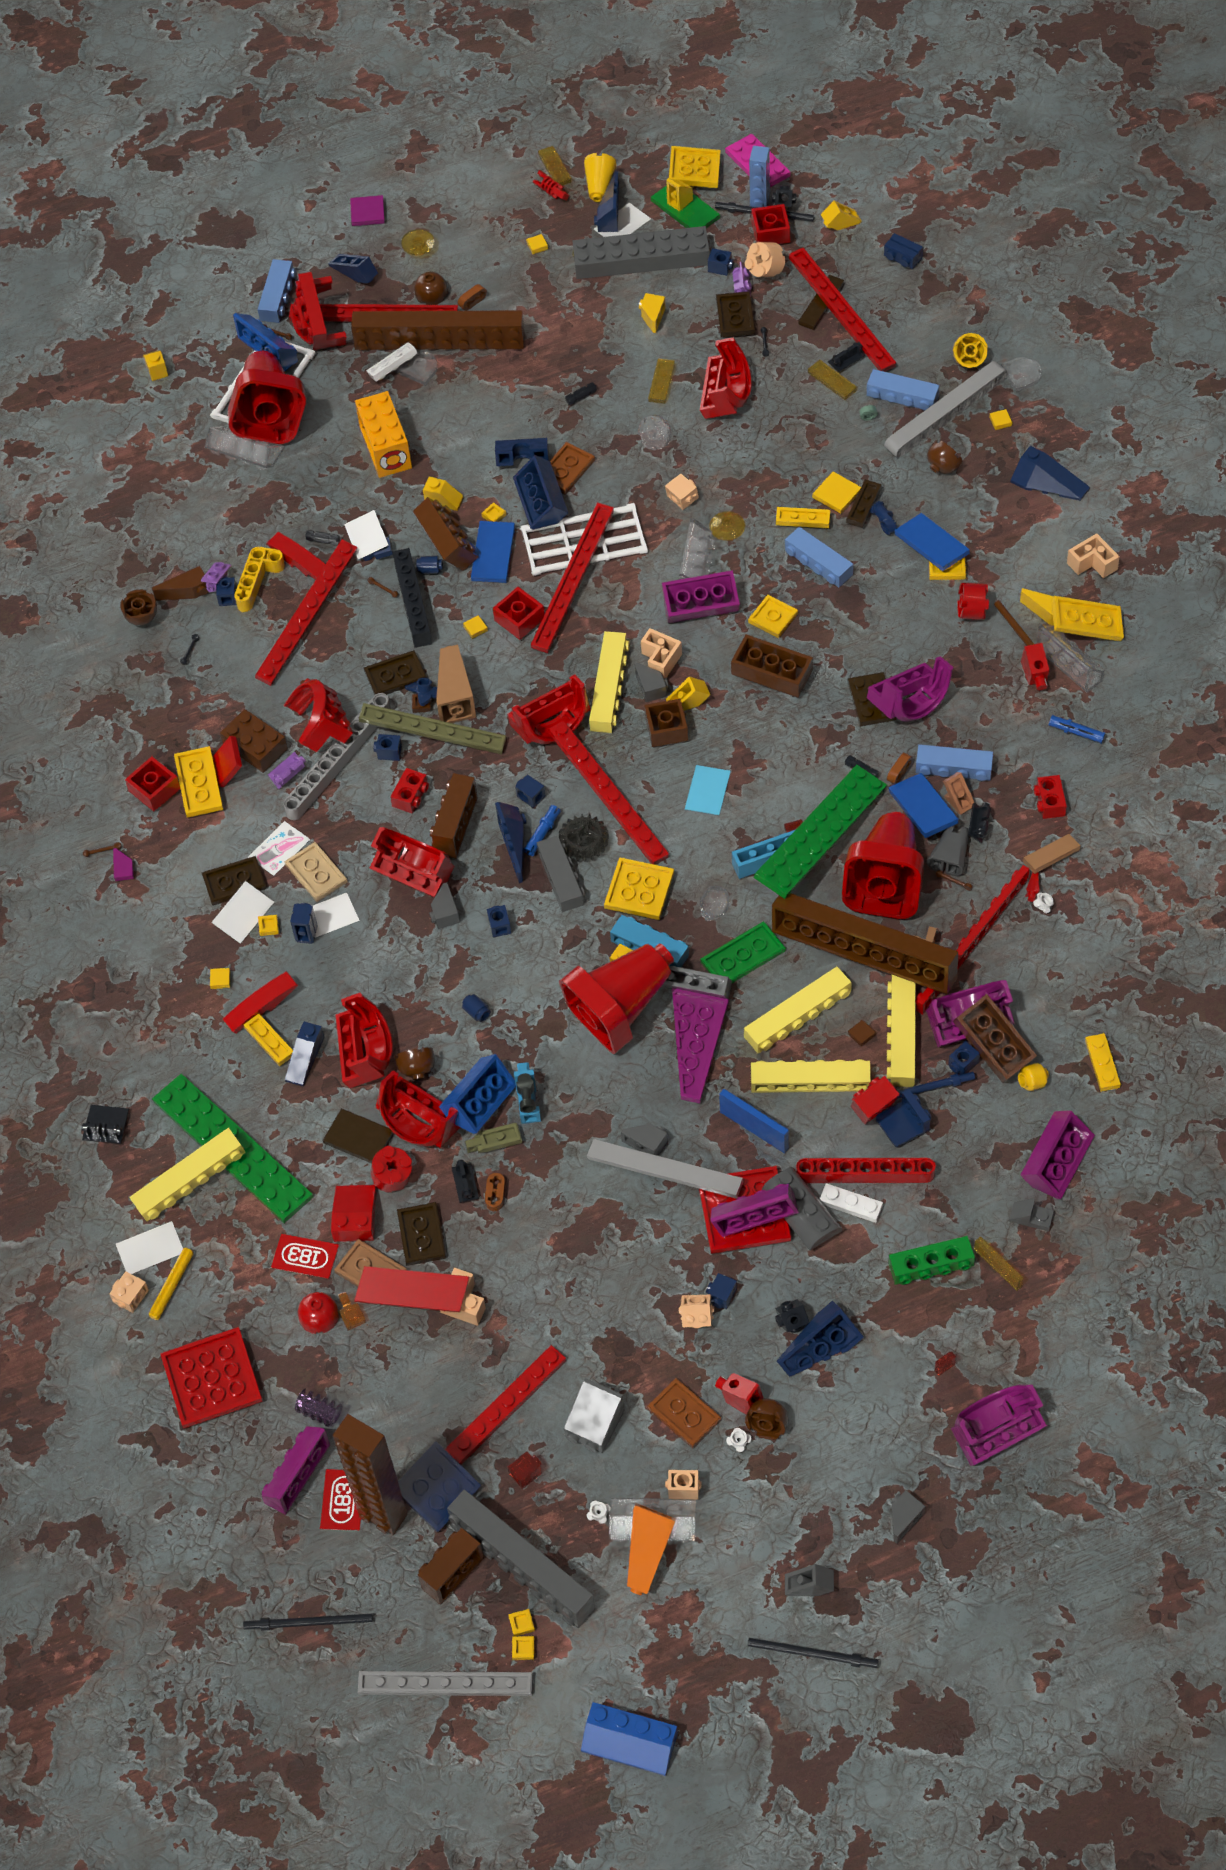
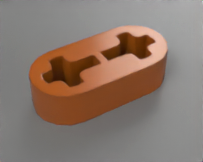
M480 284L475 285L460 296L457 303L458 306L465 311L471 309L485 298L487 290Z
M903 752L890 769L887 781L897 784L910 767L913 757Z
M493 1173L487 1178L485 1204L490 1211H498L503 1207L505 1179L500 1173ZM495 1180H499L497 1189H494L493 1185ZM493 1195H496L497 1198L495 1204H491Z

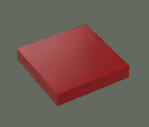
M231 735L212 756L218 786L225 787L242 767L237 738Z

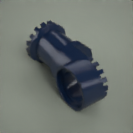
M883 501L875 502L876 504H873L874 506L870 508V512L879 518L881 528L885 534L889 535L895 532L897 525H895L896 522L894 523L895 520H892L893 512L887 510Z

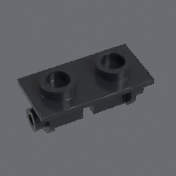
M854 342L847 350L833 355V358L828 363L836 371H842L865 356L861 351L862 344Z
M975 803L972 804L968 835L979 843H982L983 838L988 834L989 821L986 819L989 818L991 811L989 803H983L981 806Z
M458 1160L456 1166L451 1168L459 1203L479 1199L471 1163L467 1164L464 1160Z

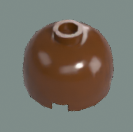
M437 272L421 274L414 284L415 298L418 302L421 303L422 301L426 305H437L443 302L444 297L448 295L446 280Z
M938 440L934 441L927 453L930 469L935 473L950 474L961 465L963 460L961 457L957 458L955 456L956 451L943 441L938 443Z
M146 590L130 591L126 594L127 597L121 600L120 608L122 614L133 625H146L154 619L157 613V603L154 595L147 593Z
M425 1047L423 1048L424 1052L412 1049L397 1054L398 1056H395L398 1070L406 1077H413V1080L424 1079L425 1074L429 1073L434 1067L435 1056L433 1048Z
M762 1398L752 1404L745 1417L747 1428L750 1431L751 1429L756 1431V1435L760 1438L768 1440L778 1439L781 1434L785 1433L787 1428V1411L781 1403L774 1399Z

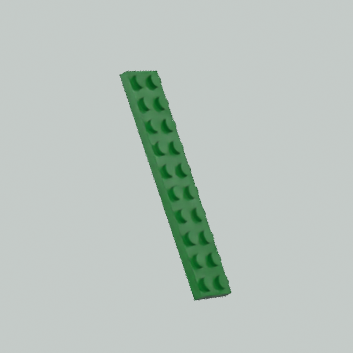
M856 765L759 868L754 878L785 899L884 792L887 784Z
M178 1075L152 1098L153 1102L200 1146H203L229 1128L245 1150V1153L239 1160L228 1164L225 1169L283 1223L287 1222L313 1198V1194L184 1075Z

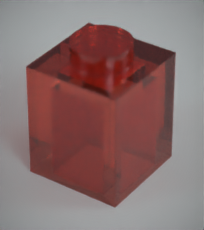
M526 1451L508 1466V1472L514 1481L524 1489L542 1474V1464L535 1455L531 1456Z

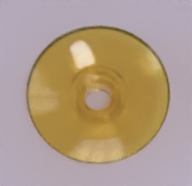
M423 229L409 231L401 240L403 250L411 255L426 254L433 248L435 243L433 235Z
M724 511L716 514L711 519L709 528L712 535L717 539L730 541L742 535L745 529V522L739 514Z

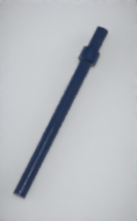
M974 1072L961 1075L957 1073L950 1075L949 1078L897 1090L900 1094L898 1098H901L902 1092L907 1089L912 1094H917L950 1085L952 1087L958 1086L962 1082L974 1080L975 1074Z

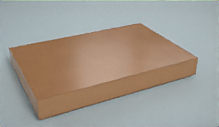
M359 1239L334 1269L336 1274L357 1287L359 1286L364 1266L407 1270Z

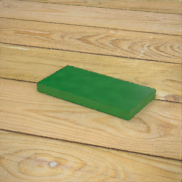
M667 185L651 196V201L685 228L702 226L707 228L720 219V214L694 194L693 201L681 211L667 204Z
M763 921L700 959V962L709 973L729 977L732 983L786 952V948Z

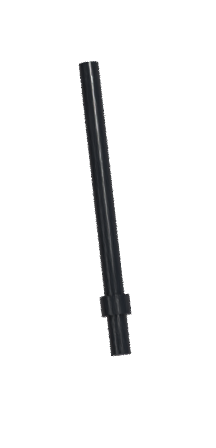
M734 202L715 203V209L728 210V212L735 213V211L751 213V209L759 208L736 205ZM786 211L787 218L814 221V215Z
M373 1613L270 1619L266 1617L260 1618V1620L243 1621V1629L270 1631V1628L373 1622Z
M749 1638L748 1640L749 1647L843 1662L859 1668L860 1666L878 1667V1659L861 1657V1654L853 1653L849 1655Z

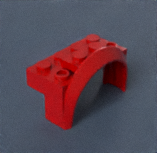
M312 272L298 274V281H295L297 298H295L291 311L292 324L298 336L309 345H312L313 350L346 345L347 337L345 331L327 335L317 296L319 293L332 290V277L327 276L313 279ZM304 306L305 312L302 314V307Z
M734 337L717 340L715 346L721 355L708 357L700 404V412L705 419L737 413V408L743 407L750 395L752 386L750 367L744 352Z
M575 674L569 677L570 681L521 707L519 705L512 707V712L507 714L510 725L527 744L531 742L539 744L554 743L555 741L548 733L550 727L565 721L573 732L581 724L586 713L591 711L585 684ZM567 710H569L575 717L573 718ZM560 711H562L561 714H559V715H558L556 718H554L553 720H551V721H549V722H546V723H543V724H538V723L543 722L545 719H547V718H549V717H551V716H553V715H556V714H558Z
M307 678L303 684L299 685L292 692L284 704V707H288L302 716L314 701L310 720L298 741L315 752H318L330 736L345 744L353 734V731L336 691L317 679Z
M379 827L371 844V847L377 851L369 867L372 871L435 898L443 883L448 881L455 867L450 863L451 860L447 853L385 827ZM405 846V848H404V850H403V852H402V855H401L400 859H398V856H399V854H400V852H401V850H402V847Z
M361 993L341 999L342 1006L347 1011L336 1014L342 1082L349 1088L384 1077V1070L387 1069L393 1053L391 1032L383 1014L374 1003ZM374 1025L377 1026L375 1028L364 1031V1029L368 1027H372ZM362 1036H363V1040H364V1044H365L366 1057L363 1056V1047H362V1038H361Z
M393 1070L381 1081L375 1108L380 1111L390 1130L401 1139L417 1146L428 1147L436 1145L441 1148L461 1128L455 1125L458 1110L451 1107L446 1117L439 1108L442 1104L440 1100L403 1077H398L399 1074ZM398 1108H401V1109L392 1117V1114H393ZM407 1110L416 1114L417 1116L424 1119L431 1125L420 1122L419 1120L414 1118L410 1113H408Z

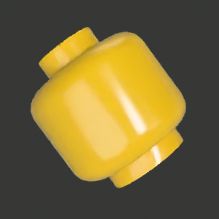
M1030 1064L1020 1069L1018 1082L1027 1091L1037 1090L1046 1086L1049 1074L1047 1069L1041 1064Z

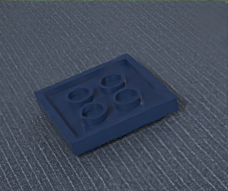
M437 1441L398 1480L403 1500L436 1532L449 1521L447 1508L459 1494L466 1490L469 1494L473 1495L481 1486Z

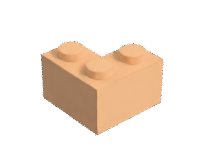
M1096 533L1068 550L1067 564L1077 575L1093 567L1105 578L1118 570L1120 556Z
M649 628L641 640V652L643 655L650 657L648 667L660 671L664 679L667 678L682 656V642Z
M454 1268L451 1275L470 1277L460 1312L440 1310V1313L478 1326L486 1309L484 1298L471 1294L475 1285L473 1274Z

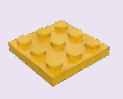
M671 146L669 178L680 180L689 186L718 188L720 150Z
M619 857L604 908L660 920L673 879L674 869Z

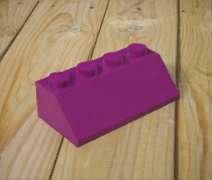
M733 570L662 583L664 607L668 623L739 611L740 603Z
M1054 1111L1020 1176L1032 1188L1054 1198L1061 1199L1095 1135L1072 1111Z
M780 1184L767 1191L761 1190L748 1197L742 1196L729 1203H720L717 1207L711 1209L710 1219L720 1235L724 1237L797 1214L799 1211L794 1191L790 1185Z
M306 1426L304 1431L297 1435L295 1445L286 1452L284 1462L275 1469L273 1479L262 1490L264 1504L284 1515L287 1514L330 1446L326 1431L323 1428Z

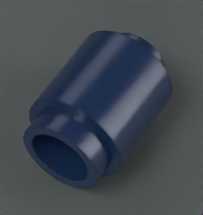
M421 556L416 561L417 572L422 574H438L440 570H443V561L439 559V556Z
M475 994L466 996L462 1002V1009L476 1021H485L491 1013L489 1006Z

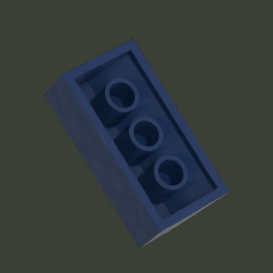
M534 455L513 476L530 529L532 530L558 524L568 514L551 462Z

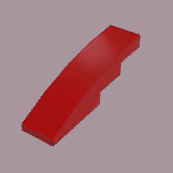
M277 532L266 543L271 549L280 550L284 561L292 568L294 566L297 567L304 575H310L314 580L317 579L325 566V563L280 532Z
M286 971L252 993L229 1012L223 1020L231 1031L237 1034L244 1027V1024L257 1014L262 1015L267 1010L272 1011L298 984Z

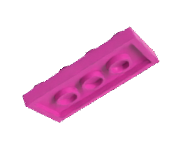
M753 134L725 148V153L749 177V159L753 146L765 147ZM770 152V187L790 177L791 172Z

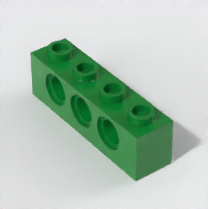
M968 1236L889 1254L888 1264L895 1285H906L913 1280H927L934 1275H947L959 1269L961 1271L968 1270L974 1266L975 1256ZM953 1255L956 1259H949L947 1256ZM934 1260L937 1263L929 1264L927 1261ZM915 1265L917 1268L910 1269L907 1266Z

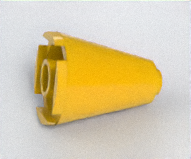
M593 153L585 157L584 167L589 197L595 202H600L613 177L617 164L616 159L608 154L602 153V156H596L597 153Z

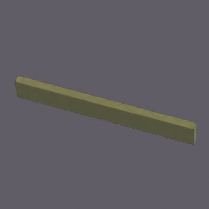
M363 703L359 716V722L497 754L503 753L506 742L505 735Z

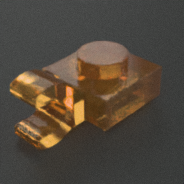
M346 1291L339 1294V1300L344 1308L339 1311V1314L347 1331L366 1323L358 1303L351 1305Z

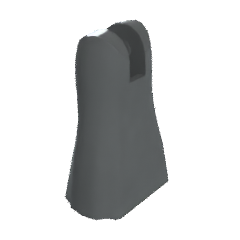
M955 825L944 830L939 842L927 860V865L931 870H941L943 872L946 864L945 873L952 876L962 874L969 839L967 827L962 826L959 834L954 832Z

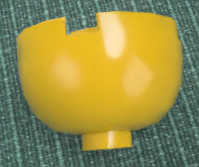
M963 334L954 343L953 357L963 367H977L987 357V343L979 334Z

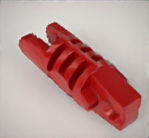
M539 170L537 174L544 179L542 182L534 179L532 183L553 198L558 199L559 197L567 201L569 194L563 190L564 186Z

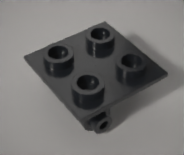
M90 1105L87 1121L82 1124V1131H84L82 1140L121 1144L129 1108Z

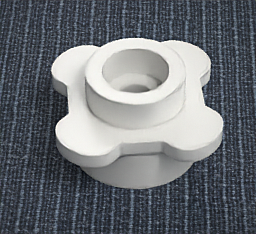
M1038 893L1037 899L1033 901V904L1038 909L1043 910L1044 913H1049L1050 907L1054 902L1051 895Z
M735 1428L731 1436L726 1439L727 1445L735 1447L737 1452H743L746 1444L751 1442V1436L740 1428Z
M592 1501L590 1503V1512L587 1513V1519L599 1521L600 1524L606 1523L607 1513L611 1510L610 1506L602 1502Z

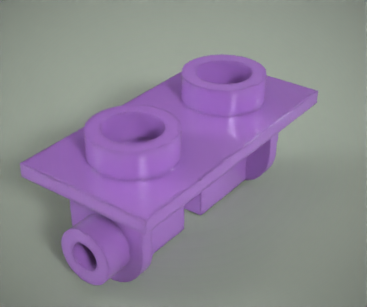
M740 262V267H736L732 271L733 282L735 283L734 293L747 292L752 289L749 281L750 271Z
M215 562L201 579V582H206L209 592L216 591L218 582L222 578L227 577V571L231 565L224 564L223 562Z
M293 752L273 769L268 776L275 786L280 789L305 767L304 763L306 761L302 756L298 757Z

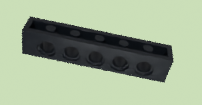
M410 548L392 551L414 648L431 645L429 625Z

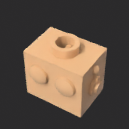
M679 474L665 485L667 497L682 510L699 498L695 483L691 479L688 480L682 474Z
M125 1271L120 1280L118 1279L114 1283L110 1297L120 1308L133 1313L149 1289L145 1281Z
M711 1294L682 1295L681 1306L679 1307V1314L682 1316V1327L701 1328L711 1326L712 1319L714 1318L712 1316L714 1306L711 1305Z
M668 1470V1479L665 1481V1487L668 1489L669 1499L698 1500L699 1490L702 1488V1481L699 1480L698 1470Z

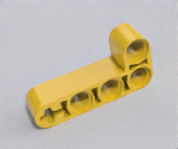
M264 547L251 549L235 592V600L239 611L248 612L253 608L265 572L279 573L284 570L285 563L280 550Z

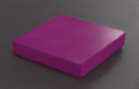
M383 195L350 198L352 226L385 223Z

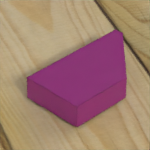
M114 848L115 881L134 879L132 859Z

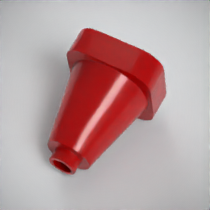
M257 351L249 355L245 361L243 371L236 379L228 407V422L231 432L241 438L274 444H285L293 440L297 434L306 405L303 382L296 376L286 374L277 357L271 352Z
M891 812L882 815L865 841L855 842L849 847L844 865L842 901L852 911L896 919L910 918L917 912L922 891L924 859L916 850L914 825L906 815L901 812Z
M661 943L654 948L649 944H645L588 973L582 967L577 966L559 980L565 1002L574 1016L609 1052L615 1054L633 1039L630 1026L671 975L669 965L674 962V958Z

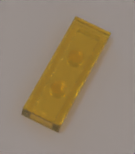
M550 146L538 150V155L550 177L561 185L571 183V177L555 148Z
M657 360L648 402L666 403L675 361Z
M818 360L808 368V373L844 400L857 391V386L821 360Z
M982 1237L976 1239L974 1250L1018 1291L1022 1287L1023 1277Z

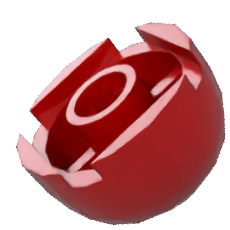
M324 1292L308 1294L299 1304L298 1318L300 1325L304 1330L312 1334H316V1332L326 1333L334 1328L338 1322L339 1311L337 1304L330 1295Z

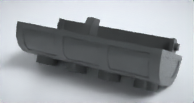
M793 1167L778 1173L763 1186L762 1190L767 1191L780 1184L790 1185L794 1191L799 1213L784 1217V1219L809 1250L842 1231V1227Z

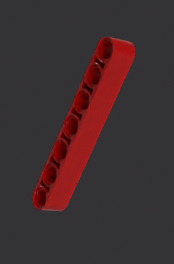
M803 1158L796 1164V1171L805 1183H929L935 1177L936 1168L935 1162L930 1158ZM802 1169H808L809 1172H806V1173H805V1172H802L801 1170H802ZM828 1169L829 1172H822L821 1170ZM842 1169H848V1170H850V1171H849V1172H842L841 1170H842ZM862 1169H868V1170H870V1171H869V1172H863V1171H861V1170H862ZM882 1169H889L890 1171L883 1172ZM902 1169H909L910 1171L904 1172ZM922 1169H929L930 1171L924 1172Z

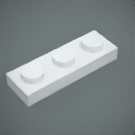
M408 342L366 371L374 381L381 380L392 370L398 369L401 364L411 360L417 354V351Z
M827 1183L819 1199L824 1206L875 1223L883 1207V1202Z

